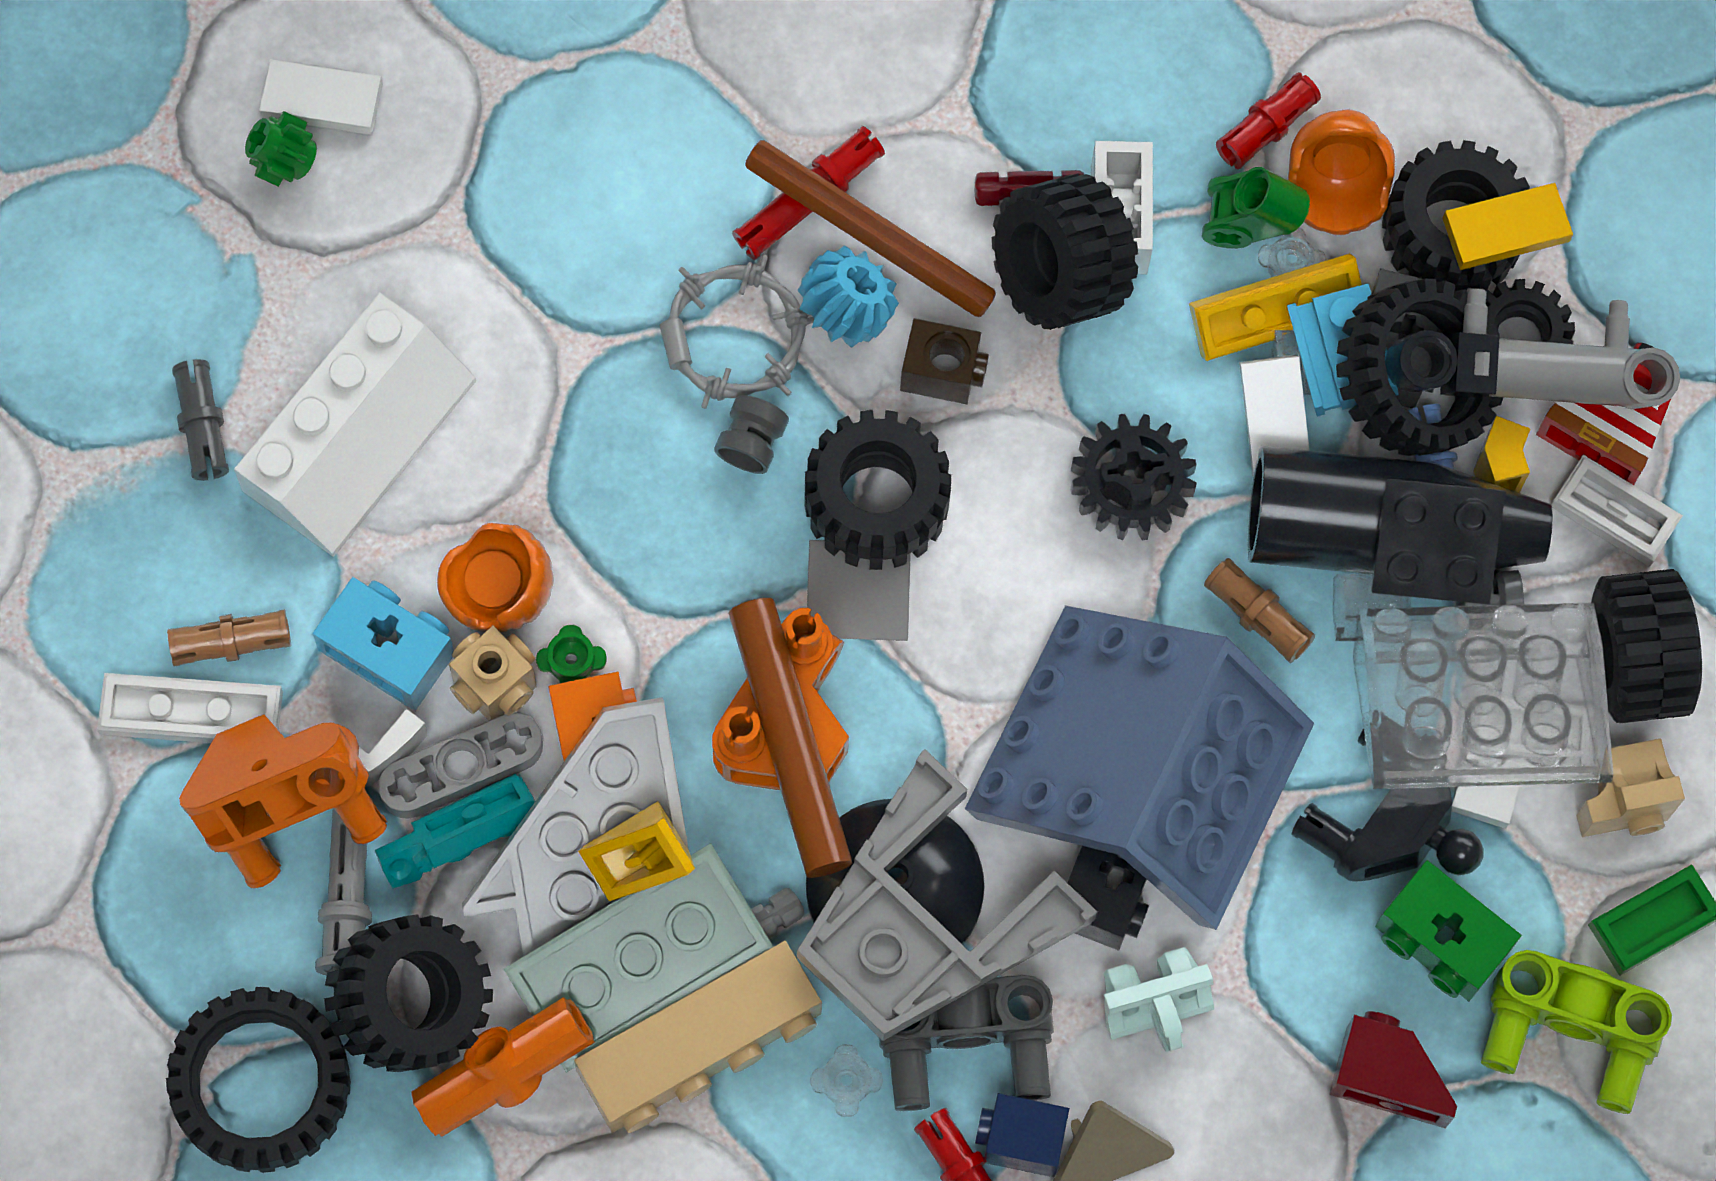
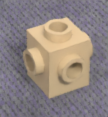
M492 626L483 635L475 632L466 637L452 653L454 660L449 663L454 684L450 687L451 692L467 711L474 714L479 710L488 721L505 714L510 716L517 712L529 701L533 695V690L537 687L533 667L530 665L535 661V657L528 647L513 633L505 638ZM495 662L501 665L500 669L495 673H484Z

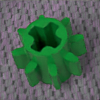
M283 111L279 119L270 116L268 119L262 118L256 122L245 144V154L248 158H251L249 164L257 167L254 176L279 187L283 179L292 182L293 179L299 180L309 172L316 157L317 146L315 141L311 140L313 134L305 131L306 121Z

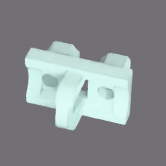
M1183 947L1166 952L1157 959V968L1161 978L1141 983L1135 967L1128 964L1107 969L1104 972L1106 990L1104 1006L1106 1027L1111 1040L1155 1027L1165 1052L1184 1047L1180 1035L1183 1033L1180 1020L1214 1010L1211 993L1213 977L1208 965L1205 964L1198 967L1189 951Z

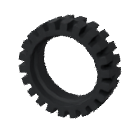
M1421 279L1400 283L1368 296L1367 301L1357 305L1352 311L1355 317L1346 320L1342 329L1349 337L1338 341L1337 354L1346 356L1347 361L1336 364L1337 377H1348L1350 384L1340 388L1343 401L1355 399L1357 405L1348 411L1354 422L1368 420L1362 432L1369 439L1381 438L1379 446L1388 451L1398 450L1400 455L1421 456L1444 452L1468 444V441L1478 438L1485 432L1482 427L1492 424L1497 414L1491 408L1502 405L1504 397L1486 396L1474 398L1455 396V401L1447 416L1438 423L1428 424L1416 419L1400 404L1389 384L1384 357L1388 333L1398 317L1404 313L1415 312L1426 316L1445 336L1459 332L1463 333L1464 306L1467 304L1468 292L1466 290L1455 291V284L1447 281L1436 282V279ZM1495 324L1487 325L1486 334L1500 335Z
M255 987V991L246 992L244 988L230 991L231 996L224 999L218 996L207 1002L209 1007L200 1013L197 1010L188 1019L189 1026L186 1030H180L174 1040L176 1047L174 1052L169 1054L167 1063L169 1073L168 1078H166L170 1106L176 1121L187 1138L213 1161L244 1172H250V1170H259L261 1173L275 1172L277 1167H292L299 1164L298 1160L306 1155L311 1157L319 1151L320 1144L326 1138L330 1140L337 1130V1122L340 1118L343 1119L347 1108L346 1101L348 1094H350L351 1083L345 1049L340 1037L334 1035L329 1025L330 1022L315 1006L305 999L301 1000L293 993L281 989L280 992H275L269 987ZM271 1022L293 1030L310 1046L317 1061L318 1088L309 1110L294 1126L271 1137L246 1138L224 1130L208 1115L200 1097V1072L209 1050L226 1033L245 1024Z

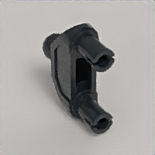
M1376 711L1370 718V721L1373 722L1372 725L1366 723L1358 738V743L1362 746L1365 745L1400 767V777L1363 829L1358 828L1353 831L1311 803L1304 810V814L1307 816L1304 818L1300 815L1291 835L1295 838H1300L1334 860L1333 867L1337 869V873L1349 881H1367L1418 868L1431 848L1436 851V857L1440 865L1448 873L1457 876L1472 873L1480 866L1483 860L1484 848L1480 839L1471 831L1465 829L1448 831L1445 829L1451 820L1452 798L1443 742L1433 736L1428 737L1424 735L1418 738L1385 717L1380 711Z

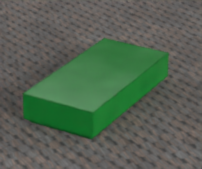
M1691 864L1593 919L1588 926L1618 975L1621 976L1716 922V901Z

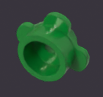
M576 625L562 627L559 634L551 640L548 648L539 650L536 655L538 669L542 672H550L560 683L587 678L593 671L603 669L607 662L605 650L600 646H593L591 641L583 635L581 628ZM568 655H575L577 661L574 664L567 663L566 657Z

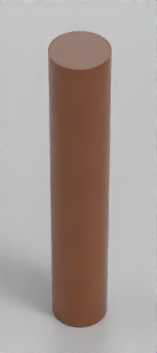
M759 598L741 603L733 607L728 614L806 877L815 878L836 873L849 867L853 862L774 599Z

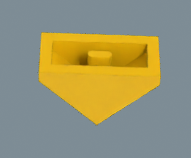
M659 801L589 842L578 851L609 901L689 875L695 869L689 850Z

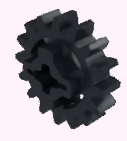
M1119 414L1117 428L1111 430L1103 421L1097 424L1095 431L1097 441L1083 436L1079 446V451L1083 456L1073 457L1071 472L1080 477L1072 480L1070 490L1072 495H1086L1080 503L1079 512L1082 516L1094 511L1098 514L1095 529L1101 532L1109 523L1117 525V539L1124 540L1129 528H1137L1141 540H1148L1151 525L1156 524L1160 530L1166 533L1170 530L1172 524L1170 513L1182 518L1185 516L1189 504L1184 498L1193 497L1197 482L1186 477L1195 473L1197 464L1196 459H1181L1186 452L1188 442L1183 438L1172 443L1168 439L1171 429L1169 423L1166 422L1155 431L1150 429V417L1147 414H1143L1138 426H1130L1127 416ZM1145 447H1148V448L1154 450V451H1155L1156 453H1158V454L1153 453L1152 451H1150L1149 449H1147V448H1145ZM1115 448L1116 454L1112 462L1102 463L1100 469H1095L1102 456ZM1134 470L1136 478L1143 479L1142 483L1133 484L1132 478L1129 475H1124L1125 471ZM1166 485H1172L1166 497L1152 507L1151 500L1153 494L1165 490ZM1109 500H1113L1123 508L1114 505Z

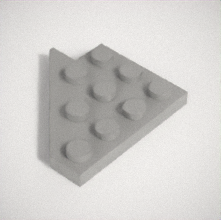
M663 697L602 708L463 901L464 917L515 908L524 957L617 900L609 901L578 851L589 842L659 801L689 850Z

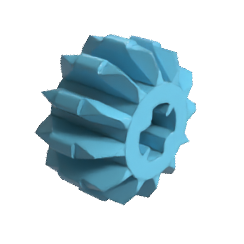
M844 245L838 251L832 252L827 250L823 256H818L809 267L810 270L802 278L801 285L798 288V292L803 297V302L799 309L813 316L812 328L822 327L826 330L830 342L842 338L851 348L862 341L869 343L873 337L876 338L887 327V322L895 313L899 302L893 295V291L897 284L890 279L884 278L882 275L884 265L875 266L869 262L866 251L855 256Z

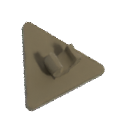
M1096 1101L1090 1105L1082 1123L1078 1118L1071 1121L1074 1140L1053 1181H1113L1167 1160L1174 1155L1175 1151L1167 1140L1104 1101Z

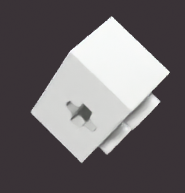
M1095 141L1091 176L1095 177L1097 183L1103 181L1111 188L1112 197H1119L1123 203V212L1126 218L1131 219L1134 228L1132 230L1133 240L1137 242L1138 255H1135L1138 274L1147 275L1153 250V142Z

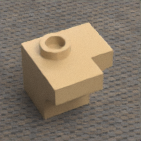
M1661 738L1608 748L1601 752L1593 764L1598 782V795L1590 800H1586L1576 815L1581 836L1587 837L1623 829H1629L1631 836H1639L1659 831L1665 827L1664 821H1668L1684 801L1685 796L1679 776H1675L1669 767Z

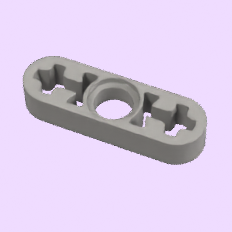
M516 712L510 716L505 714L388 765L380 775L378 790L382 803L394 816L407 819L414 818L501 781L515 773L522 772L532 767L541 756L543 741L540 728L528 715ZM515 729L519 736H526L528 734L531 736V738L524 742L526 750L524 753L515 755L512 748L500 750L494 753V758L498 765L490 769L488 768L485 751L478 742L488 739L490 750H493L507 742L505 733L509 730ZM456 751H468L478 760L476 772L466 780H454L444 771L446 759ZM433 762L437 780L444 789L434 792L432 782L428 781L415 788L416 799L406 802L402 795L391 797L390 794L398 789L396 782L398 778L407 776L411 783L428 778L427 770L424 766Z

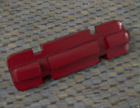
M1062 170L1061 176H1053V171L1007 172V177H999V172H980L976 174L974 182L975 200L980 206H999V200L1010 197V192L1018 188L1073 174H1079L1080 176L1084 175V172L1080 170Z

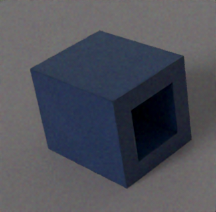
M998 1093L994 1110L982 1108L975 1144L986 1146L984 1159L987 1161V1164L1054 1178L1059 1165L1070 1108Z

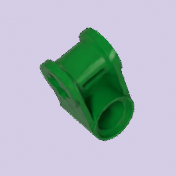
M1254 167L1248 171L1231 176L1215 177L1208 183L1207 192L1212 197L1209 223L1204 224L1201 236L1204 241L1211 245L1237 249L1247 247L1257 241L1280 235H1289L1295 232L1306 219L1310 207V197L1305 189L1263 167Z

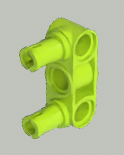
M1524 950L1516 952L1507 959L1493 981V992L1490 1000L1492 1003L1491 1011L1495 1014L1481 1064L1501 1073L1514 1074L1530 1025L1534 1026L1537 1023L1545 1025L1565 1036L1606 1046V1051L1610 1054V1058L1596 1103L1608 1110L1629 1114L1634 1105L1645 1065H1651L1654 1058L1658 1057L1663 1037L1671 1026L1672 1013L1669 1004L1659 994L1616 979L1596 968L1569 963L1537 951ZM1519 970L1531 974L1537 982V994L1529 996L1517 992L1511 984V972ZM1639 1010L1645 1013L1651 1020L1653 1026L1652 1034L1639 1035L1632 1031L1626 1021V1011Z

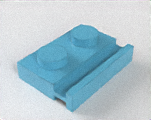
M1369 283L1312 298L1313 302L1296 306V303L1287 305L1317 417L1325 415L1327 410L1342 407V410L1357 405L1355 399L1345 401L1342 399L1340 388L1350 384L1348 377H1337L1336 364L1347 361L1346 356L1337 354L1338 341L1349 337L1342 329L1346 320L1355 317L1352 311L1359 303L1367 301V297L1372 295ZM1386 348V351H1385V357H1384L1385 360H1386V356H1387V352H1388V351H1387V348ZM1388 376L1389 384L1395 395H1399L1397 386L1391 382Z

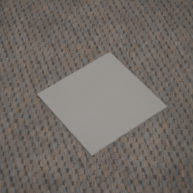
M809 540L807 608L812 609L811 616L814 617L817 612L821 616L823 623L828 626L831 634L839 639L908 641L910 553L907 554V563L905 565L894 568L892 559L883 560L882 570H869L870 560L860 558L857 567L845 563V553L840 550L835 556L830 554L825 549V540Z

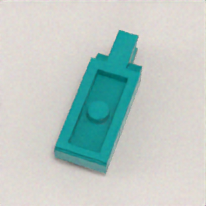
M515 773L411 822L414 831L375 850L378 862L392 889L419 881L423 873L431 872L433 868H437L445 863L463 860L473 850L500 837L511 836L535 803V799L520 774L517 775Z

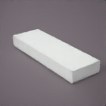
M104 673L97 730L100 735L212 743L216 734L264 714L279 731L283 690L281 686Z

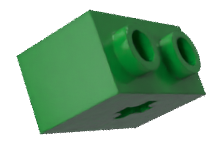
M1428 860L1425 861L1384 911L1375 926L1383 933L1381 940L1392 952L1405 960H1409L1411 957L1415 958L1431 971L1428 977L1437 988L1453 998H1457L1460 994L1468 1002L1475 996L1522 936ZM1447 926L1453 930L1454 935L1452 939L1442 945L1435 940L1437 932Z

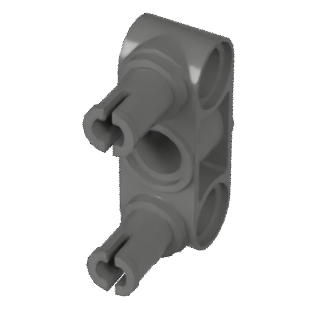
M1034 976L996 977L921 1019L919 1025L914 1029L900 1031L884 1041L879 1038V1047L883 1049V1056L890 1058L895 1110L916 1111L930 1107L926 1055L932 1052L931 1048L966 1049L1002 1042L1005 1047L1010 1048L1015 1097L1029 1100L1049 1098L1051 1091L1046 1044L1052 1042L1051 1034L1054 1033L1052 1018L1053 998L1047 985ZM1020 995L1029 996L1039 1004L1041 1013L1035 1019L1029 1021L1019 1020L1009 1011L1008 1002Z

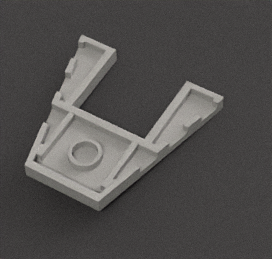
M925 749L918 756L914 768L902 787L898 788L885 809L884 816L869 840L866 839L855 857L854 864L840 886L836 887L797 950V958L882 1041L1088 926L1096 919L1098 913L1064 879L1053 871L971 951H968L887 873L967 796L968 789Z

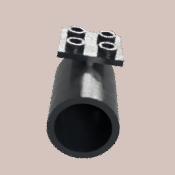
M1261 446L1256 460L1248 524V560L1250 563L1373 575L1371 593L1490 605L1495 569L1546 561L1552 535V506L1547 502L1437 463Z

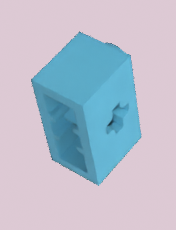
M352 577L312 633L318 651L416 711L453 658L452 653L454 649L452 641L447 636L450 630L440 620L427 612L420 611L418 616H415L398 604L401 599L383 584L372 580L367 586ZM394 632L397 633L399 640L397 644L386 641L381 647L378 646L376 640L378 634L389 638Z

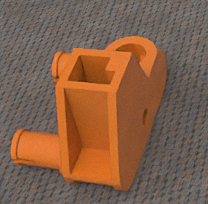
M798 608L792 611L781 625L827 779L830 782L848 753L849 736L818 694V690L837 661L844 641L831 634L828 626L823 623L821 616L817 612L813 617L811 616L812 609ZM746 678L713 732V763L717 772L727 781L739 785L780 790L749 681Z
M263 714L216 734L179 798L181 807L191 817L205 838L208 847L214 852H227L250 888H260L269 884L281 871L279 868L281 866L280 862L274 858L262 837L332 808L336 810L351 833V838L357 844H366L377 839L387 828L385 816L380 813L365 790L369 774L358 757L359 744L356 736L349 729L335 723H321L285 738Z

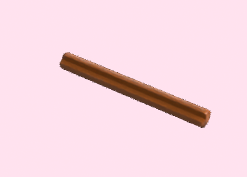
M760 140L750 152L745 163L748 170L975 317H981L993 302L996 295L994 288L767 141Z

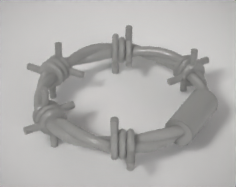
M767 255L762 256L760 265H753L752 262H749L747 265L726 266L700 275L696 273L690 275L683 267L678 270L686 279L679 284L680 290L672 302L670 316L668 320L660 324V329L670 369L679 370L694 385L705 392L701 405L704 409L707 408L710 397L721 401L725 398L750 395L754 392L764 391L773 387L780 388L787 396L792 393L784 384L791 379L790 373L798 360L799 350L805 336V326L813 323L814 318H807L808 315L799 309L800 304L793 294L780 285L772 275L764 271L768 259ZM716 279L742 280L739 290L740 295H744L747 284L750 286L754 285V287H759V285L766 286L778 294L786 309L785 312L773 314L772 318L773 320L786 318L787 327L791 329V347L780 362H777L767 353L765 358L772 365L765 371V376L753 384L727 383L731 372L730 368L725 369L721 380L720 377L716 378L713 375L708 378L694 372L690 366L692 360L683 322L678 317L690 301H693L700 309H703L705 305L697 297L704 293L705 286Z

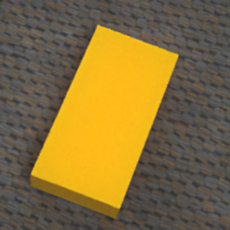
M1556 183L1446 210L1442 218L1460 270L1568 243L1573 236Z

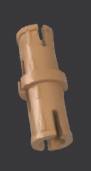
M1230 558L1222 561L1206 579L1204 586L1224 601L1241 618L1239 624L1247 631L1255 630L1261 637H1264L1289 663L1298 659L1313 642L1315 634L1309 631L1302 623H1299L1278 603L1280 597L1271 589L1266 591L1262 589Z
M285 609L264 613L263 615L233 619L232 614L219 616L220 621L167 630L173 666L226 657L227 662L239 660V655L291 647L290 631Z

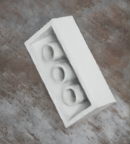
M379 292L234 468L241 490L334 557L473 386L476 379L425 324Z

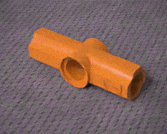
M563 997L510 1031L499 1026L492 1027L477 1036L479 1039L474 1045L466 1049L463 1060L411 1091L413 1104L419 1111L428 1129L435 1136L439 1134L443 1137L496 1103L504 1108L514 1107L523 1103L538 1089L543 1074L595 1043L592 1031L574 1002Z

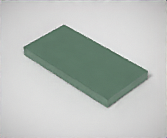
M712 843L691 855L695 869L689 875L617 899L503 969L531 1016L536 1015L563 997L567 1000L571 999L581 1011L592 1031L595 1043L561 1063L566 1073L575 1068L574 1059L773 947V944Z

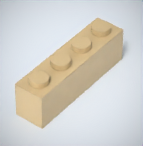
M785 940L574 1059L576 1071L611 1133L622 1127H625L626 1131L631 1133L655 1120L659 1116L656 1108L673 1098L678 1097L679 1101L684 1103L705 1092L712 1086L709 1078L724 1069L731 1067L733 1073H736L753 1065L765 1055L762 1048L780 1037H783L785 1042L789 1043L813 1030L817 1026L814 1018L821 1015L822 1001Z

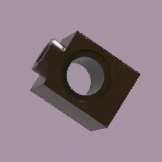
M913 318L901 371L900 391L967 405L971 386L983 387L989 354L979 352L981 332ZM939 355H951L958 359L961 365L955 370L943 371L936 368L931 361Z

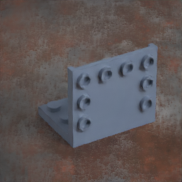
M1065 605L965 810L980 821L1118 854L1196 924L1217 930L1313 728L1314 722L1225 636Z

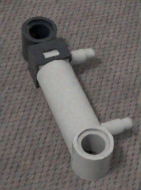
M1470 289L1468 291L1467 304L1464 306L1463 333L1459 332L1445 336L1442 333L1427 330L1403 336L1392 344L1385 360L1387 375L1391 382L1401 390L1414 393L1441 386L1440 395L1482 398L1492 396L1640 409L1661 405L1670 400L1678 390L1680 382L1679 367L1674 358L1666 351L1654 347L1645 349L1628 348L1630 318L1628 317V303L1624 300H1612L1609 303L1604 346L1503 339L1500 338V335L1486 334L1488 307L1486 306V291L1484 289ZM1416 346L1424 348L1432 360L1431 371L1426 377L1419 376L1411 366L1410 357ZM1638 364L1648 368L1652 376L1651 388L1646 394L1638 390L1634 384L1633 374Z

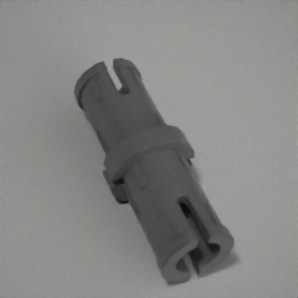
M194 359L195 383H192L190 380L187 361L176 364L172 368V373L175 377L182 411L177 416L179 431L186 434L192 468L191 476L195 480L205 481L208 480L205 457H210L214 479L225 476L229 472V467L226 463L219 429L224 424L221 408L215 406L209 373L210 365L206 360Z

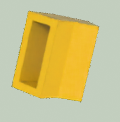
M1496 416L1474 467L1475 477L1520 493L1530 474L1523 452L1530 428Z

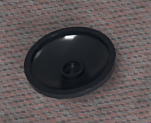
M882 799L862 804L839 817L853 863L849 867L833 874L815 878L806 877V899L813 923H815L836 887H839L854 864L856 855L866 839L869 840L892 799ZM946 816L892 868L902 869L906 873L908 879L900 886L963 945L971 935L981 913L984 899V874L979 855L972 841L953 819Z

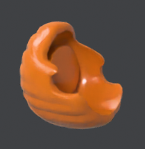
M1347 109L1322 114L1304 125L1292 143L1288 181L1305 189L1310 197V207L1304 223L1316 230L1329 234L1346 235L1350 232L1364 230L1372 223L1381 219L1388 206L1395 174V153L1392 144L1381 133L1376 122L1372 121L1364 113Z
M499 523L482 525L466 543L450 550L443 558L437 576L439 596L450 614L461 624L480 632H486L494 626L500 633H504L510 629H520L524 624L533 622L549 602L554 582L551 559L543 544L530 531L518 525Z

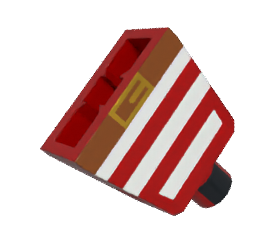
M1636 343L1633 349L1653 348V346L1646 343ZM1638 364L1633 374L1634 384L1638 390L1646 394L1651 388L1652 376L1648 368ZM1671 399L1661 405L1640 409L1556 401L1545 415L1536 435L1577 460H1580L1585 455L1634 485L1646 466Z

